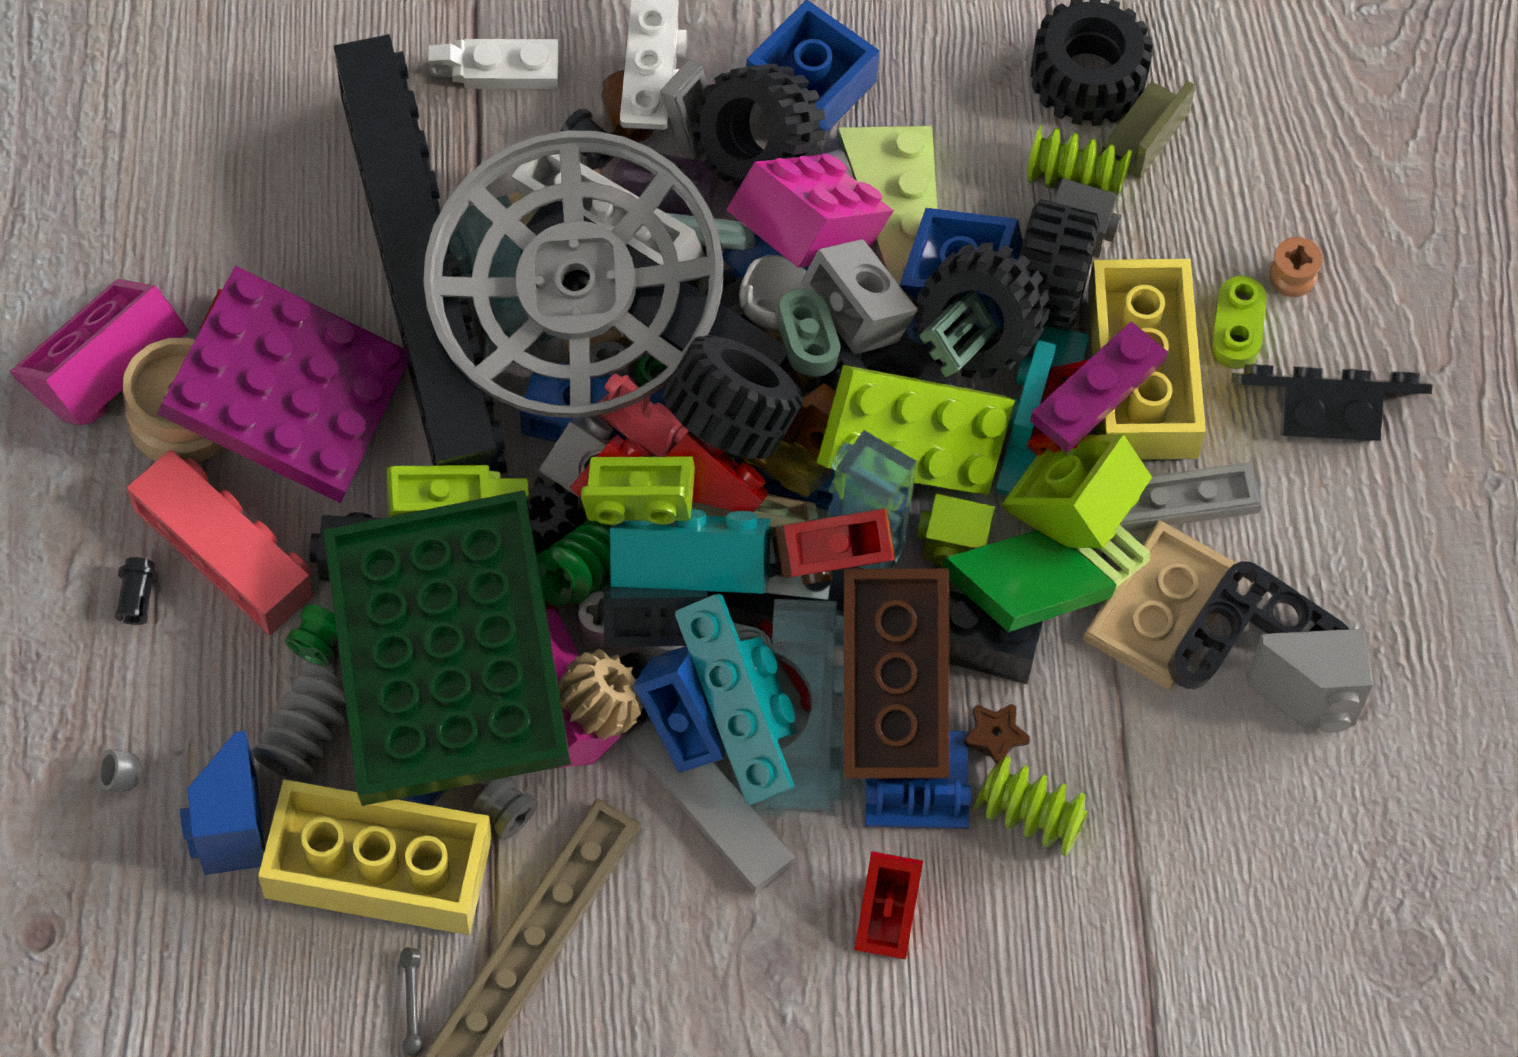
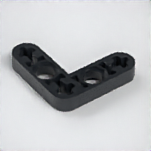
M1241 561L1233 564L1220 579L1171 654L1168 669L1172 679L1179 686L1186 689L1203 687L1217 672L1248 622H1251L1267 634L1301 632L1307 626L1309 620L1315 623L1309 632L1347 630L1349 627L1259 565ZM1242 578H1246L1251 582L1249 591L1244 596L1236 591L1239 585L1238 582ZM1269 592L1273 596L1261 610L1257 605L1263 599L1262 597L1265 593ZM1279 603H1286L1292 606L1298 615L1297 625L1291 627L1280 624L1274 616V606ZM1218 613L1225 616L1231 624L1230 635L1219 637L1211 633L1206 625L1207 615ZM1202 644L1204 647L1209 648V650L1200 661L1199 669L1191 673L1186 669L1187 659Z

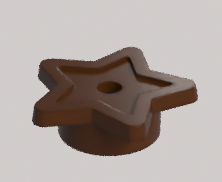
M1010 704L996 712L976 705L972 709L976 727L966 737L964 744L968 747L978 748L983 754L990 756L997 765L1007 756L1012 748L1028 745L1030 743V736L1016 725L1017 708L1015 705ZM995 728L999 729L1001 735L995 736L992 730Z

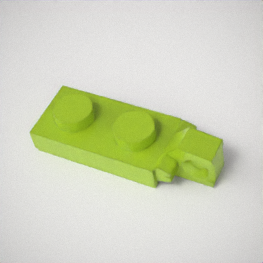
M489 465L387 467L386 486L389 517L525 490L527 500L529 498L527 478H500V472L489 471Z

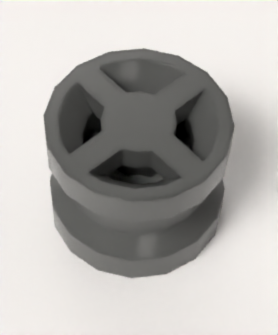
M506 777L489 783L477 797L472 811L476 814L489 816L490 821L494 824L495 833L505 840L516 834L531 819L537 809L538 801L531 794H522L516 788V780L512 777Z

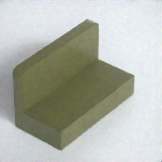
M1187 80L1179 92L1174 94L1151 81L1103 144L1101 154L1109 144L1115 146L1116 160H1120L1128 149L1133 150L1127 172L1141 179L1188 116L1196 85Z

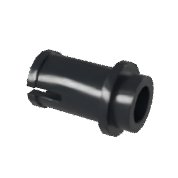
M130 557L125 560L123 566L119 567L118 576L122 579L118 607L115 612L116 620L122 621L125 615L123 622L125 624L143 625L147 623L152 584L158 581L159 575L155 571V563L153 561L140 557Z

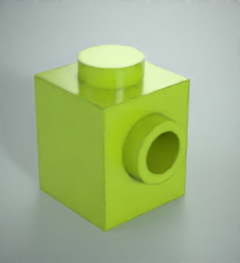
M936 494L932 512L922 510L916 539L925 541L923 559L932 561L935 565L942 568L946 557L987 545L995 506Z

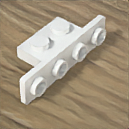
M631 0L620 112V125L624 128L665 130L668 127L669 116L660 90L679 71V69H676L677 58L686 57L687 30L678 29L679 0Z

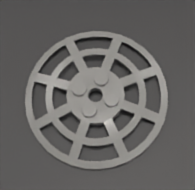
M566 130L537 135L510 145L486 159L462 180L445 202L432 228L425 253L423 282L427 310L436 335L452 362L474 385L494 399L524 412L548 417L583 418L611 413L636 404L668 384L692 340L698 336L705 337V335H708L716 319L723 291L724 262L719 233L707 203L694 183L673 162L650 147L623 136L599 131ZM579 152L600 153L620 157L646 168L656 176L638 199L627 192L609 185L582 182ZM556 154L560 156L561 183L533 191L514 202L508 209L486 190L497 178L519 165L544 156ZM671 189L684 200L697 220L706 244L707 257L678 262L677 252L671 236L660 218L654 213ZM583 199L607 202L624 209L627 213L610 231L598 224L584 221ZM563 200L564 222L545 229L537 236L520 221L524 216L539 207ZM472 204L493 223L478 248L473 266V276H442L443 261L450 237L461 216ZM643 225L649 230L658 244L664 265L634 268L632 257L626 245ZM506 235L523 250L517 265L516 277L489 278L493 256L501 240ZM573 270H582L589 274L590 280L582 290L570 291L562 285L564 277ZM709 277L708 295L702 317L691 340L681 352L660 337L675 311L680 282ZM665 285L660 308L649 327H646L628 313L634 300L636 289ZM443 297L474 299V306L481 325L492 343L497 347L493 353L477 366L466 357L453 336L445 314ZM519 297L523 310L529 319L508 338L494 317L489 298ZM614 327L633 342L629 348L611 358L590 363V338L599 336ZM546 332L554 337L569 340L570 365L546 362L529 355L525 351ZM645 352L667 367L656 378L633 392L609 401L591 404V378L601 377L620 370L640 358ZM512 362H515L522 368L541 376L570 380V405H553L529 400L502 388L492 380Z

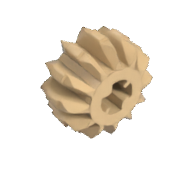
M597 649L591 654L585 652L580 657L577 656L566 667L567 670L561 676L558 683L559 692L562 696V708L568 710L571 714L569 722L577 721L582 725L585 735L595 732L604 741L610 736L618 737L637 722L636 718L641 714L644 707L633 688L637 679L631 674L633 667L626 668L622 665L617 654L609 658L601 649Z

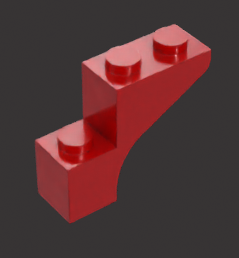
M690 431L665 456L693 457L695 475L692 502L733 512H754L769 494L763 487L765 484L764 478L753 467L744 462L739 466L724 451L706 443ZM616 435L597 457H649V455L634 440L627 438L624 441ZM590 464L569 487L580 498L582 487L588 486Z

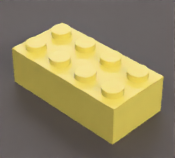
M1191 259L1093 260L1087 288L1092 357L1131 321L1168 351L1165 363L1097 424L1098 435L1124 434L1140 460L1198 459L1206 427Z
M283 779L258 875L264 898L470 935L492 841L490 818L487 815L397 799L362 806L357 792Z

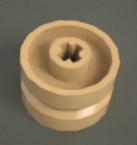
M167 338L149 344L132 357L124 372L123 397L126 408L127 430L134 445L149 459L155 461L172 449L184 461L191 458L199 463L211 459L224 448L157 415L168 390L195 342L192 338Z

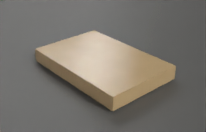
M1159 520L1143 543V546L1150 551V562L1132 574L1114 590L1111 599L1105 601L1087 628L1083 641L1164 688L1171 690L1175 683L1168 669L1171 654L1220 579L1236 562ZM1218 613L1207 615L1206 625L1208 629L1219 615Z

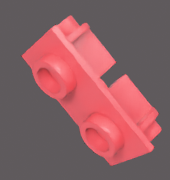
M615 373L609 378L604 387L609 394L599 402L609 401L628 394L639 387L632 382V378L628 375L621 377ZM651 396L620 410L598 415L627 438L637 442L653 457H665L689 431L675 418L667 407L660 402L653 404L650 401Z

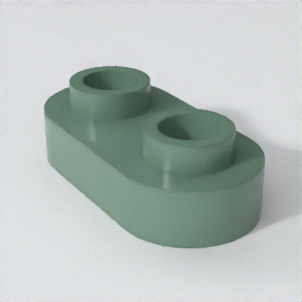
M793 289L786 292L780 299L776 318L791 366L798 372L808 376L816 377L830 373L837 364L840 342L826 300L820 294L808 289Z

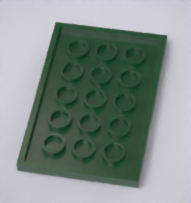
M525 490L324 530L357 794L362 806L572 765Z

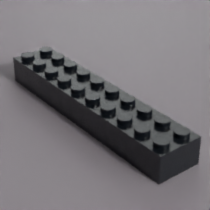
M390 34L333 45L341 100L402 345L406 349L407 365L432 465H489V471L500 472V474L507 473L503 452L505 450V443L500 422L494 419L492 407H494L493 397L474 385L452 362L436 335L427 310L423 282L425 253L432 228L441 212L438 202L440 194L434 170L430 171L428 163L429 151L424 130L419 129L417 121L419 113L414 91L409 90L407 82L409 75L403 51L394 52ZM448 244L443 261L442 276L461 277L456 253L451 252L450 244ZM443 297L445 314L453 336L466 357L477 366L483 359L477 335L473 336L470 325L472 317L468 299L463 297Z

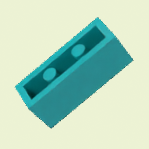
M691 509V521H674L666 525L654 524L649 521H623L610 527L611 587L764 594L769 582L771 519L757 518V514L753 512L734 511L723 517L706 516V512L703 510Z

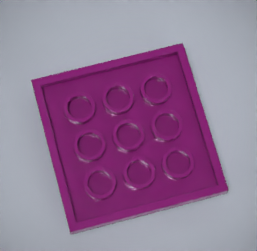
M235 265L168 390L157 415L341 503L408 363L406 349Z

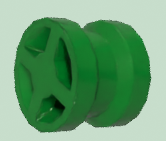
M307 604L300 614L301 624L298 628L292 629L289 632L285 643L290 650L302 659L318 666L327 667L334 658L333 648L338 643L335 615L323 607Z

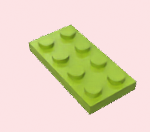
M843 365L817 463L830 469L989 495L1015 400L1004 395Z

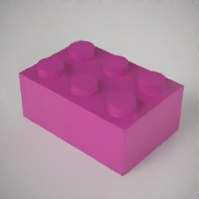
M829 154L787 159L777 158L776 160L754 162L726 209L798 268L810 266L818 249L864 239L871 248L894 211L881 201L883 196L876 188L865 182H857L846 173V165Z

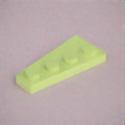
M932 126L838 127V140L842 151L845 152L853 179L857 182H865L876 188L883 196L881 201L894 210L875 242L876 251L881 263L900 286L925 208L938 209ZM906 294L910 300H916L908 294Z

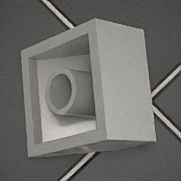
M1364 629L1262 634L1247 673L1248 685L1304 728H1320L1323 732L1333 733L1344 731L1350 726H1355L1373 687Z

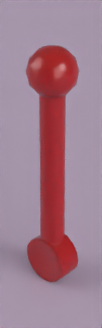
M768 619L758 623L757 629L763 631L769 637L773 652L800 694L801 707L808 712L818 709L820 705L819 696L816 693L810 692L777 639L772 623Z

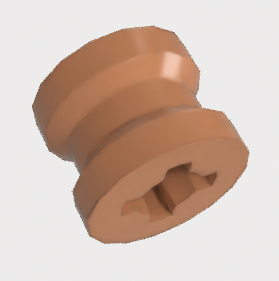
M1291 237L1282 241L1275 251L1274 261L1269 270V279L1272 286L1279 293L1288 297H1300L1309 293L1317 281L1318 272L1322 266V253L1319 247L1313 241L1304 237Z

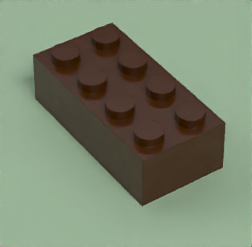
M948 568L844 569L845 779H950Z

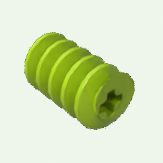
M1041 123L1027 163V181L1034 184L1041 174L1045 173V186L1048 189L1054 188L1058 181L1064 178L1115 193L1119 196L1133 150L1128 149L1120 160H1116L1115 146L1113 144H1109L1104 152L1099 155L1097 154L1096 139L1093 138L1090 139L1083 150L1079 149L1078 134L1073 133L1065 144L1060 143V128L1055 127L1047 139L1042 138Z
M1005 756L990 771L972 811L975 812L987 802L986 818L994 821L1005 810L1006 828L1012 830L1022 820H1025V837L1031 839L1043 829L1042 845L1050 848L1057 840L1062 838L1061 855L1067 857L1089 811L1084 810L1086 794L1080 792L1068 802L1066 801V784L1061 783L1052 793L1047 792V775L1042 774L1031 784L1028 782L1029 766H1022L1012 775L1009 773L1011 758Z

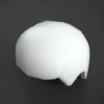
M767 254L755 259L749 265L740 285L739 301L740 308L744 310V315L752 323L764 329L780 331L776 318L780 299L790 290L804 289L801 281L807 272L805 268L796 267L784 256Z

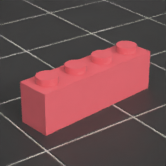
M170 449L126 487L133 510L270 636L314 596L310 581L311 569L296 553L291 552L287 555L276 545V537L264 523L259 520L252 523L241 513L243 509L240 503L230 492L225 489L218 492L207 482L209 478L206 472L196 461L191 458L184 461Z

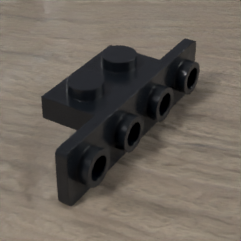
M1245 364L1244 373L1232 372L1231 382L1235 384L1283 387L1280 435L1381 441L1384 392L1432 394L1433 384L1420 382V373L1391 371L1390 380H1372L1371 370L1342 369L1341 378L1322 377L1323 368L1293 366V375H1274L1273 365Z

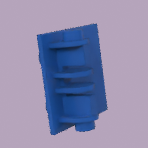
M950 731V779H865V827L969 829L971 785H968V746L964 744L967 731Z

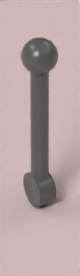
M406 947L400 955V965L405 968L407 1037L403 1040L402 1047L406 1054L414 1056L418 1055L423 1049L422 1039L418 1036L416 968L420 963L421 955L418 949Z

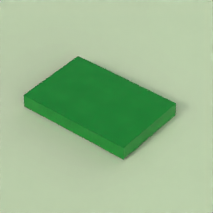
M1038 530L946 557L942 567L948 568L949 580L1007 632L1111 599L1117 586L1116 583L1078 550L1067 548Z

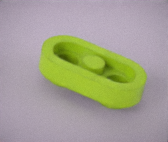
M1247 276L1232 277L1222 284L1218 293L1211 349L1216 360L1228 368L1242 369L1245 364H1253L1261 349L1267 295L1263 286L1253 278ZM1236 294H1244L1250 299L1240 300L1236 297ZM1240 335L1246 341L1236 342L1231 336Z

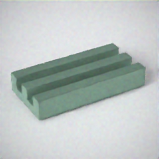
M968 290L960 294L919 337L924 344L932 340L935 347L929 353L934 361L941 357L946 363L940 370L945 377H948L958 372L998 331V327L977 293L973 290ZM970 306L972 310L945 336L943 332ZM979 320L983 327L955 352L953 346Z

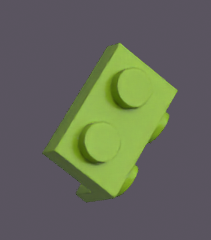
M591 457L588 486L582 487L581 500L588 520L598 521L607 525H616L623 521H649L659 525L670 524L674 521H691L695 475L693 457Z

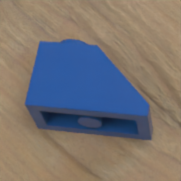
M687 646L651 657L634 683L633 688L678 772L681 773L724 759L726 749Z

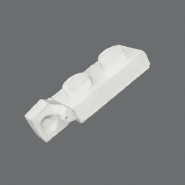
M461 39L453 41V44L429 45V76L452 77L453 82L464 83V89L558 88V39Z

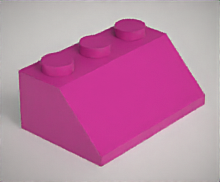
M116 279L9 372L62 421L79 426L82 424L86 425L100 418L108 408L106 403L119 392L123 393L124 372L132 357L149 344L167 338H182L189 332V329L156 285Z

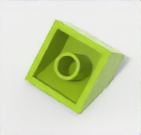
M1124 434L1086 435L1079 441L1076 449H1071L1067 453L1063 449L1060 452L1052 453L1046 447L1045 454L1035 457L1001 505L1006 512L1067 548H1104L1114 537L1115 530L1129 510L1137 504L1141 493L1152 479V476Z

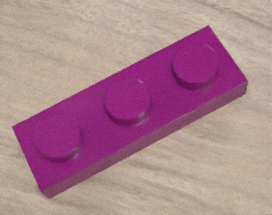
M1131 321L1033 410L1030 422L1067 453L1165 363L1168 351Z

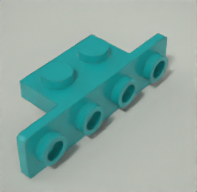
M1043 325L1044 331L1037 340L1033 357L1025 356L1021 360L1015 384L1024 386L1021 399L1011 397V399L1015 400L1008 427L1012 428V432L995 489L998 494L1008 496L1035 459L1036 455L1027 446L1034 427L1030 422L1032 411L1040 405L1050 367L1083 361L1089 336L1085 333L1070 329L1069 331H1064Z
M721 594L712 595L677 610L675 613L676 619L745 802L748 805H753L793 789L794 783L778 740L798 733L794 723L796 714L791 700L783 693L777 678V662L773 652L764 644L762 636L743 641L739 640L725 600Z

